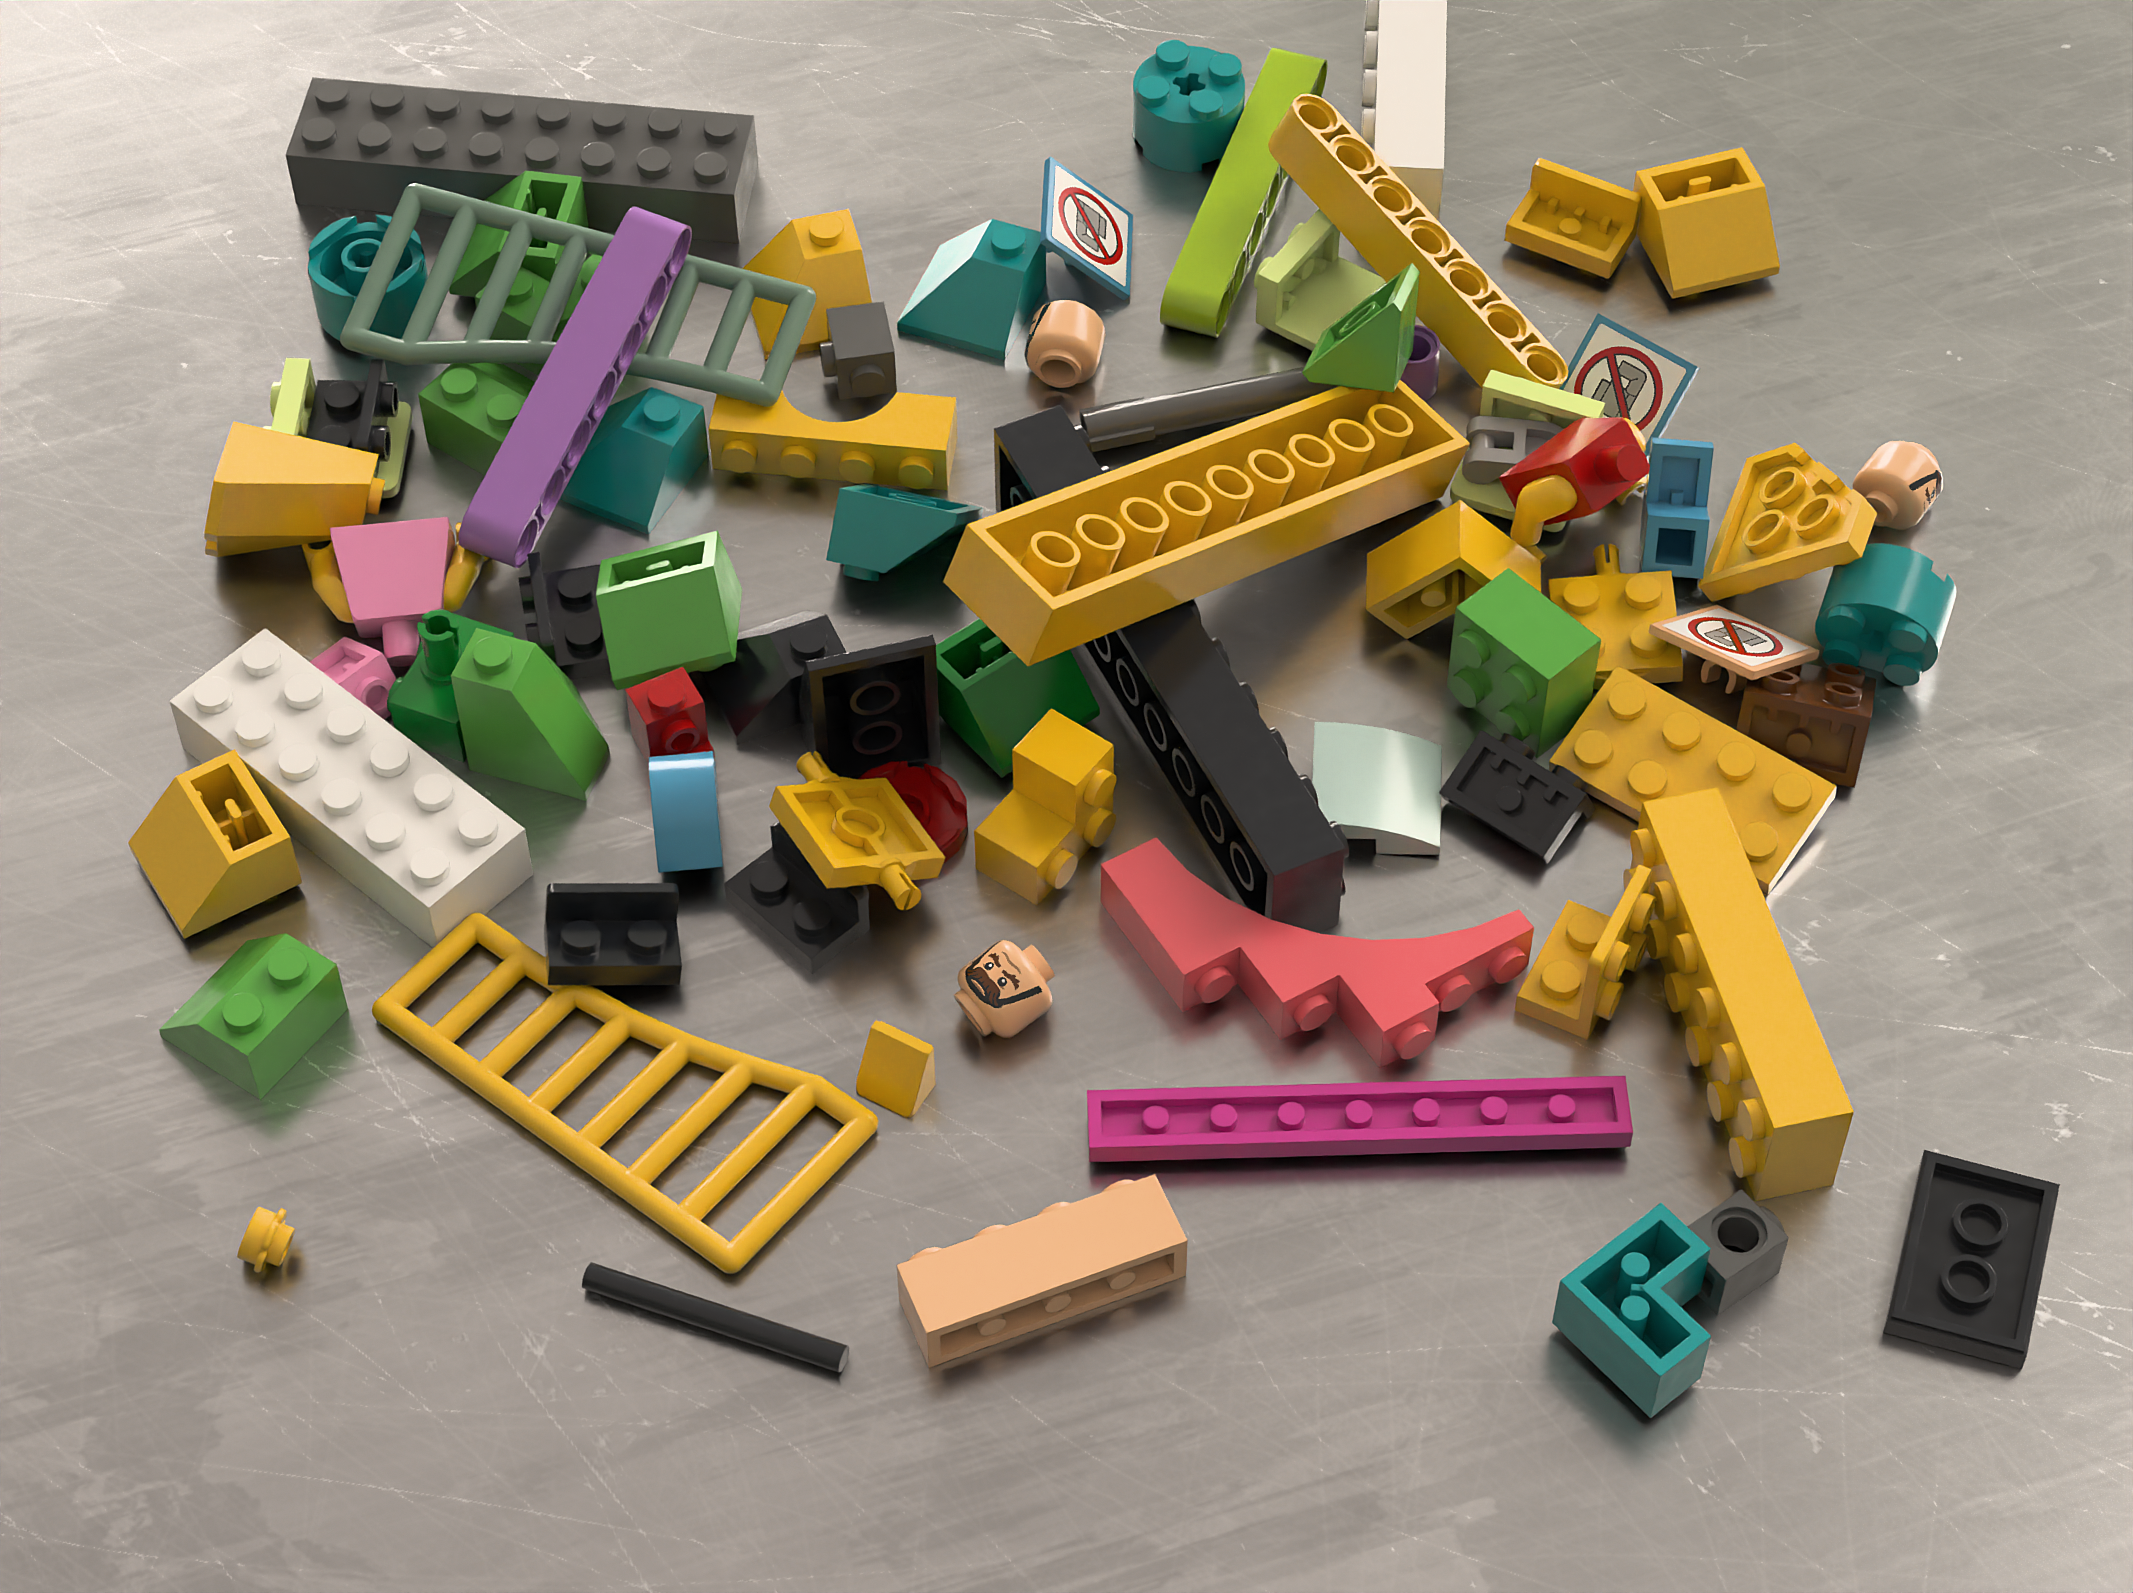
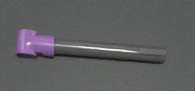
M1415 325L1413 351L1400 380L1423 401H1426L1435 394L1438 388L1440 342L1434 331L1424 326ZM1305 367L1148 399L1139 397L1080 409L1079 416L1081 426L1089 438L1092 452L1154 440L1155 436L1266 414L1339 386L1309 382L1302 374Z

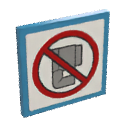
M1050 156L1045 160L1040 243L1046 246L1047 253L1053 251L1062 257L1066 266H1075L1116 296L1126 300L1130 297L1133 214Z
M1598 313L1569 364L1568 377L1559 390L1604 402L1603 418L1623 417L1632 421L1644 437L1646 443L1644 453L1647 460H1649L1651 437H1662L1700 368Z

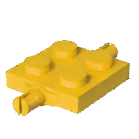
M1601 544L1593 551L1596 575L1548 579L1549 600L1601 639L1593 689L1600 690L1617 665L1650 683L1683 681L1681 648L1648 633L1650 624L1677 617L1672 571L1621 573L1619 548L1616 545L1608 544L1607 563L1604 544Z
M814 751L813 756L811 752L803 754L798 759L796 768L807 783L776 786L769 808L826 888H846L857 885L878 884L885 888L898 909L903 910L904 906L906 910L914 907L920 901L922 894L911 880L938 878L946 857L887 778L857 780L839 777L831 772L817 751Z

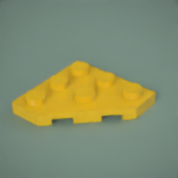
M1796 443L1746 459L1704 568L1703 579H1700L1698 587L1713 602L1737 594H1748L1757 588L1784 580H1796L1805 574L1835 565H1847L1856 559L1862 558L1877 513L1861 494L1854 489H1849L1837 475L1822 463L1815 462Z

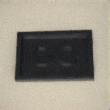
M1924 1150L1919 1165L1883 1332L2022 1369L2027 1357L2060 1184Z

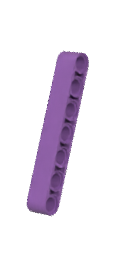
M632 207L628 210L467 508L459 531V545L461 548L515 568H521L528 559L527 553H531L684 264L692 238L690 226L638 207Z

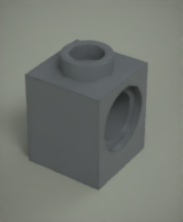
M1742 1189L1687 1226L1711 1248L1701 1291L1697 1295L1717 1316L1780 1272L1789 1237L1785 1234L1784 1228L1776 1215L1768 1208L1758 1206ZM1724 1246H1737L1742 1248L1746 1252H1733L1728 1250Z

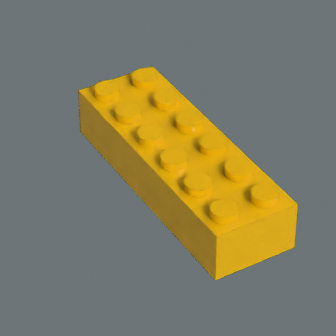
M1718 788L1643 802L1638 830L1632 831L1630 836L1633 857L1631 868L1624 870V889L1626 890L1638 865L1652 869L1647 894L1656 897V904L1649 923L1644 930V934L1649 935L1647 950L1652 959L1660 958L1666 973L1664 986L1668 1004L1674 1013L1681 1011L1687 1026L1685 1038L1689 1057L1694 1066L1703 1067L1708 1079L1707 1097L1711 1113L1717 1122H1725L1729 1132V1153L1733 1169L1739 1178H1747L1755 1201L1831 1186L1834 1184L1854 1111Z

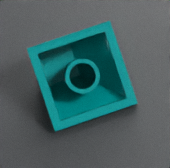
M990 219L941 244L897 321V331L1005 360L1046 284V246L1040 243V231Z
M654 387L645 389L608 406L559 500L649 535L709 455L704 406Z
M871 483L839 488L826 560L844 564V575L878 581L880 572L887 573L904 567L965 530L967 524L982 519L984 508Z

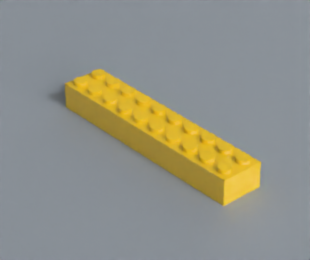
M1399 380L1394 393L1339 386L966 525L943 582L1027 666H1030L1443 497L1470 443L1401 380Z

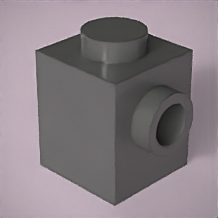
M884 301L826 309L828 342L819 343L820 359L824 378L835 377L839 400L897 392L895 350Z

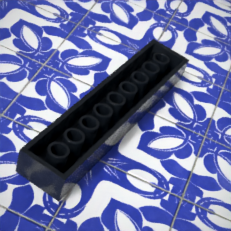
M1061 405L994 428L995 499L998 513L1111 471L1107 466H1099L1092 455L1091 444L1084 428L1081 425L1073 426ZM1191 599L1080 645L1239 904L1271 920L1316 933L1338 925L1341 896H1344L1346 892L1343 879L1344 858L1349 856L1346 836L1336 821L1328 822L1319 808L1316 790L1309 777L1304 773L1298 775L1288 760L1287 747L1280 732L1275 727L1268 729L1259 715L1258 703L1251 687L1246 682L1239 683L1230 670L1229 658L1222 642L1217 637L1210 638L1203 628L1200 612L1195 600Z

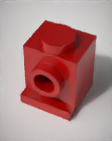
M684 667L625 689L632 737L648 765L649 757L713 751V756L715 757L714 749L708 739L704 701Z

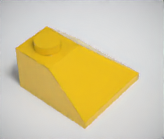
M849 209L792 219L742 268L806 285L815 291L816 302L796 354L818 350L819 343L828 342L826 309L872 303L862 248ZM755 297L750 313L764 359L767 360L788 305Z

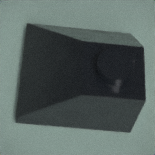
M806 610L738 633L735 661L725 663L711 671H701L736 744L739 745L801 724L798 693L806 661L847 652L828 615Z

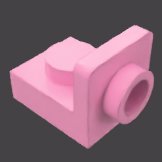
M343 637L310 661V663L381 718L386 719L391 715L387 709V699L396 678L382 652L350 638Z

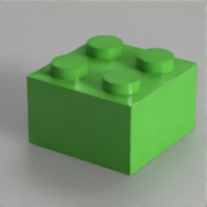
M1507 568L1456 607L1447 688L1452 691L1455 698L1461 704L1469 708L1473 707L1492 722L1502 736L1504 733H1507L1519 739L1536 753L1534 757L1539 758L1568 735L1590 704L1601 639Z

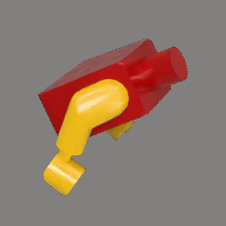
M1623 417L1577 419L1499 477L1515 508L1510 536L1512 540L1539 559L1541 566L1546 560L1547 555L1535 544L1540 541L1543 526L1592 515L1614 499L1622 506L1626 503L1627 497L1632 492L1637 490L1639 493H1642L1646 489L1647 479L1644 476L1649 473L1650 464L1644 453L1646 450L1644 437L1636 425Z

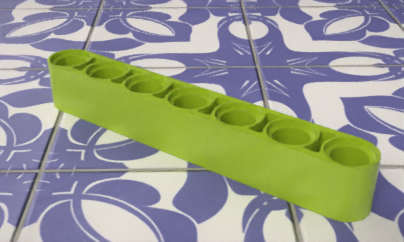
M1274 47L1271 48L1168 279L1160 308V323L1162 325L1215 338L1220 335L1289 175L1270 153L1269 139L1296 97L1301 94H1312L1322 97L1328 69L1327 59Z

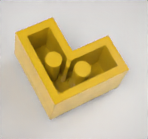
M1459 500L1367 553L1366 610L1405 639H1409L1448 616L1455 614L1458 605L1507 568L1541 593V563L1539 559Z
M1052 708L1012 749L1013 790L974 830L975 868L1035 905H1038L1054 887L1060 889L1067 884L1076 870L1079 859L1092 845L1094 847L1102 845L1111 834L1116 822V815L1113 813V792L1117 777L1114 774V744Z

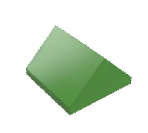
M1413 263L1322 332L1302 371V374L1309 382L1394 393L1413 351L1420 271Z

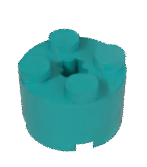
M1167 40L1160 43L1156 48V53L1148 57L1139 66L1133 80L1132 135L1135 143L1138 141L1143 147V155L1151 163L1167 170L1185 173L1202 171V163L1218 158L1220 164L1244 110L1245 79L1240 59L1229 53H1220L1205 47L1187 46L1179 40Z
M375 215L377 222L358 223L356 216L343 218L324 228L310 244L308 251V275L317 316L327 333L340 340L342 330L390 224L391 216ZM414 229L369 331L401 339L428 278L424 251L419 235Z
M1866 544L1862 558L1856 559L1847 565H1835L1833 567L1815 622L1816 637L1824 648L1822 659L1827 665L1844 663L1883 672V675L1889 681L1897 685L1911 686L1918 683L1921 674L1930 669L1937 660L1956 598L1954 581L1948 574L1945 581H1943L1931 571L1934 561L1917 551L1892 544Z

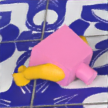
M448 517L330 528L332 540L325 548L315 550L311 549L310 543L302 544L305 559L311 573L313 588L339 621L354 623L361 638L382 637L384 656L390 666L397 667L410 666L416 659L420 644L417 624L418 622L424 623L421 617L431 610L442 609L453 613L461 609L480 574L483 562L489 558L461 548L459 545V531L462 522H457L455 525V545V537Z

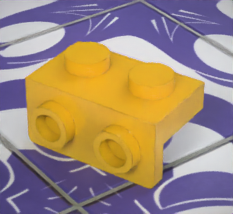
M1539 158L1532 167L1530 189L1506 224L1504 241L1609 279L1637 235L1642 196L1634 191Z

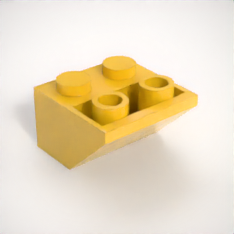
M1742 147L1636 171L1633 191L1642 196L1637 237L1672 299L1779 273L1780 264L1766 188Z
M235 749L175 776L128 842L131 852L184 939L302 883L291 838Z

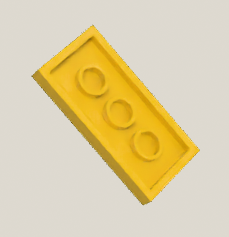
M1619 665L1612 671L1549 760L1550 772H1552L1556 765L1565 767L1588 784L1585 790L1586 793L1638 822L1643 802L1718 788L1759 887L1767 895H1769L1835 798L1837 787L1835 784Z

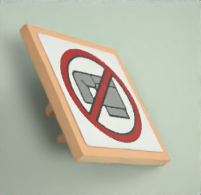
M1719 605L1650 624L1648 631L1651 635L1706 659L1701 670V680L1704 683L1718 680L1721 674V667L1726 668L1729 674V682L1725 693L1728 694L1745 688L1747 679L1755 680L1816 660L1819 655V650Z

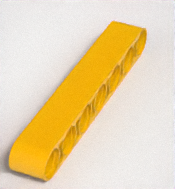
M1301 94L1296 97L1268 143L1270 153L1280 166L1386 283L1411 263L1414 264L1420 271L1416 316L1427 328L1435 332L1442 345L1482 389L1490 370L1560 389L1566 381L1569 371L1566 362L1552 345L1329 102L1312 94Z

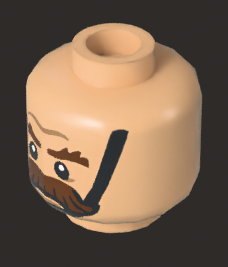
M1056 300L1043 305L1033 316L1024 351L1028 367L1041 381L1057 388H1067L1086 382L1095 374L1099 364L1106 335L1103 321L1094 310L1076 301Z
M1890 441L1877 448L1860 469L1852 484L1853 489L1861 494L1876 511L1877 515L1874 525L1906 530L1916 525L1937 500L1943 489V476L1935 456L1924 446L1914 442Z
M1000 940L960 969L957 976L960 990L954 994V998L971 1023L984 1037L994 1032L1002 1038H1011L1050 1009L1052 1006V995L1046 983L1055 977V974L1041 953L1032 944L1021 951L1014 943Z

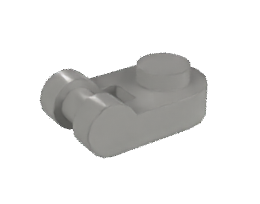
M1493 416L1472 418L1466 427L1465 439L1470 443V449L1463 457L1462 474L1471 483H1491L1564 428L1544 421ZM1499 447H1507V448H1513V449H1512V450H1508V449H1498V448H1499Z

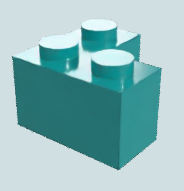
M1662 1203L1655 1206L1560 1280L1552 1323L1650 1418L1701 1378L1711 1340V1335L1681 1308V1306L1701 1291L1711 1248Z

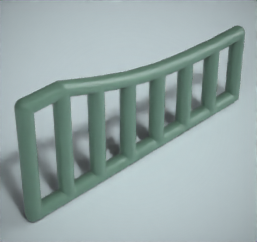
M418 183L409 184L402 194L340 335L341 344L348 350L404 365L450 363L545 364L557 343L553 342L552 338L587 254L592 253L603 256L614 235ZM425 209L454 217L402 338L399 339L369 331L421 210ZM477 223L508 231L509 234L464 340L427 341ZM532 238L565 246L526 340H490ZM687 254L684 264L672 285L646 353H636L626 375L708 391L764 407L773 406L779 399L815 305L816 293L811 287ZM699 282L732 290L703 366L669 359ZM755 297L788 305L760 380L726 372Z

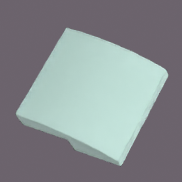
M1315 722L1312 784L1317 793L1319 808L1328 822L1336 821L1342 828L1346 839H1376V854L1440 855L1441 795L1439 791L1441 790L1442 746L1423 738L1385 728L1338 722Z

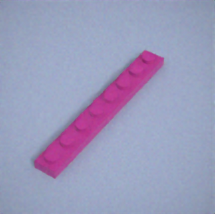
M1626 1076L1087 1090L1089 1162L1630 1147L1633 1136Z

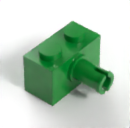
M431 610L421 617L424 623L418 622L417 624L421 642L417 650L416 659L405 677H399L393 683L387 699V709L391 713L394 728L421 749L464 763L467 755L451 674L476 628L513 638L514 633L451 613L448 610Z

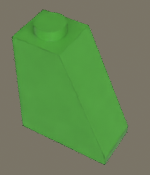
M476 628L451 674L469 770L587 801L606 763L610 750L608 743L575 684L536 643Z

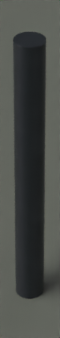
M593 1262L587 1266L583 1275V1289L833 1371L842 1372L848 1359V1345Z

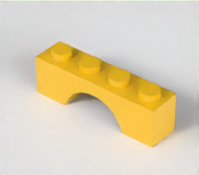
M781 391L778 401L770 407L717 394L708 428L713 469L739 473L751 472L795 478L806 477L948 491L958 438L956 397L897 392L887 405L868 417L849 422H827L811 418L795 409L788 402L783 391Z

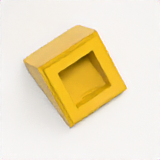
M876 1020L870 1028L856 1080V1092L860 1096L905 1118H911L936 1085L934 1047L889 1024Z

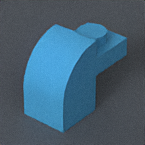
M1651 437L1650 471L1647 474L1641 515V572L1672 571V576L1703 579L1710 522L1707 503L1714 451L1712 442Z
M713 751L649 757L651 805L658 873L723 867L718 784Z

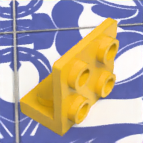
M1638 865L1612 917L1576 902L1567 901L1517 994L1515 1011L1586 1040L1589 1039L1599 1017L1606 1020L1612 1018L1624 988V984L1618 981L1625 968L1633 972L1636 971L1648 944L1649 935L1643 932L1649 923L1656 904V897L1647 894L1652 869Z

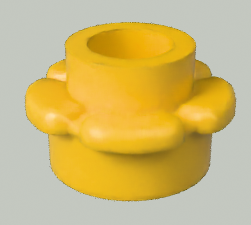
M258 1207L246 1229L237 1258L254 1264L255 1272L260 1273L263 1271L267 1262L280 1267L285 1259L296 1230L285 1224L287 1211L280 1208L278 1213H274L262 1207Z

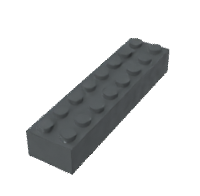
M312 77L286 152L295 202L299 205L394 213L405 188L412 183L484 201L524 171L582 177L589 229L616 233L628 210L632 207H638L690 226L692 230L691 240L735 244L740 242L758 168L754 115ZM422 209L420 213L422 216L454 218Z

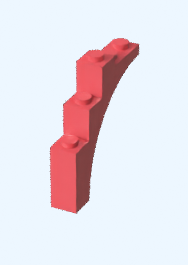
M1157 837L1101 864L1102 905L1182 1012L1202 1002L1211 1003L1225 996L1233 986L1238 984L1280 1040L1300 1030H1313L1321 1026L1328 1020L1331 1014L1336 1012L1379 1068L1399 1058L1411 1059L1422 1053L1435 1040L1439 1011L1449 1012L1463 1005L1475 992L1495 982L1503 984L1513 980L1529 964L1534 927L1519 909L1476 927L1430 937L1369 940L1316 933L1271 920L1231 901L1189 872Z

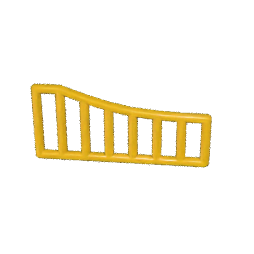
M472 913L467 916L384 992L372 1006L373 1017L378 1022L717 1268L728 1274L740 1271L876 1132L879 1124L875 1113L821 1076L761 1059L696 1037L641 1013L592 985L548 986L546 957L481 913ZM475 944H481L503 960L432 1027L406 1009ZM523 977H529L552 992L543 1003L480 1062L454 1044L460 1036ZM576 1007L605 1023L529 1097L502 1078ZM630 1036L662 1050L579 1132H576L551 1114L567 1096ZM689 1061L724 1073L629 1168H626L600 1149ZM752 1083L789 1093L679 1205L650 1185ZM815 1105L844 1125L730 1242L701 1222Z

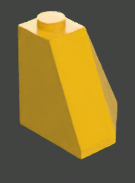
M233 422L213 480L204 531V539L207 540L205 554L221 557L332 540L330 528L363 525L366 513L378 515L385 480L374 477L379 454Z

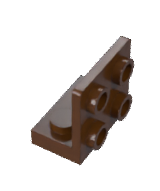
M1804 663L1755 680L1747 679L1736 730L1831 783L1855 788L1870 725L1877 680L1865 676L1866 673L1861 668L1844 663L1829 664L1828 668Z

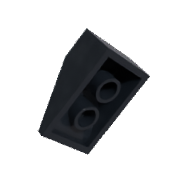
M933 634L806 661L798 693L802 735L807 752H811L813 756L814 751H817L832 773L837 774L839 777L858 779L868 770L889 762L907 761L908 767L918 768L924 767V764L931 766L941 764L937 656Z

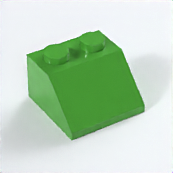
M452 363L418 393L427 442L485 476L535 382L504 364Z
M284 933L247 940L159 1029V1032L163 1039L261 1100L348 1010L337 964L289 934Z

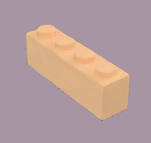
M1155 1174L1137 1181L1121 1180L1111 1184L1100 1194L1071 1204L1068 1202L1055 1203L1043 1209L1037 1216L1009 1226L993 1225L981 1230L972 1239L943 1249L932 1247L916 1253L908 1261L897 1265L899 1301L928 1368L1184 1277L1186 1276L1188 1240Z

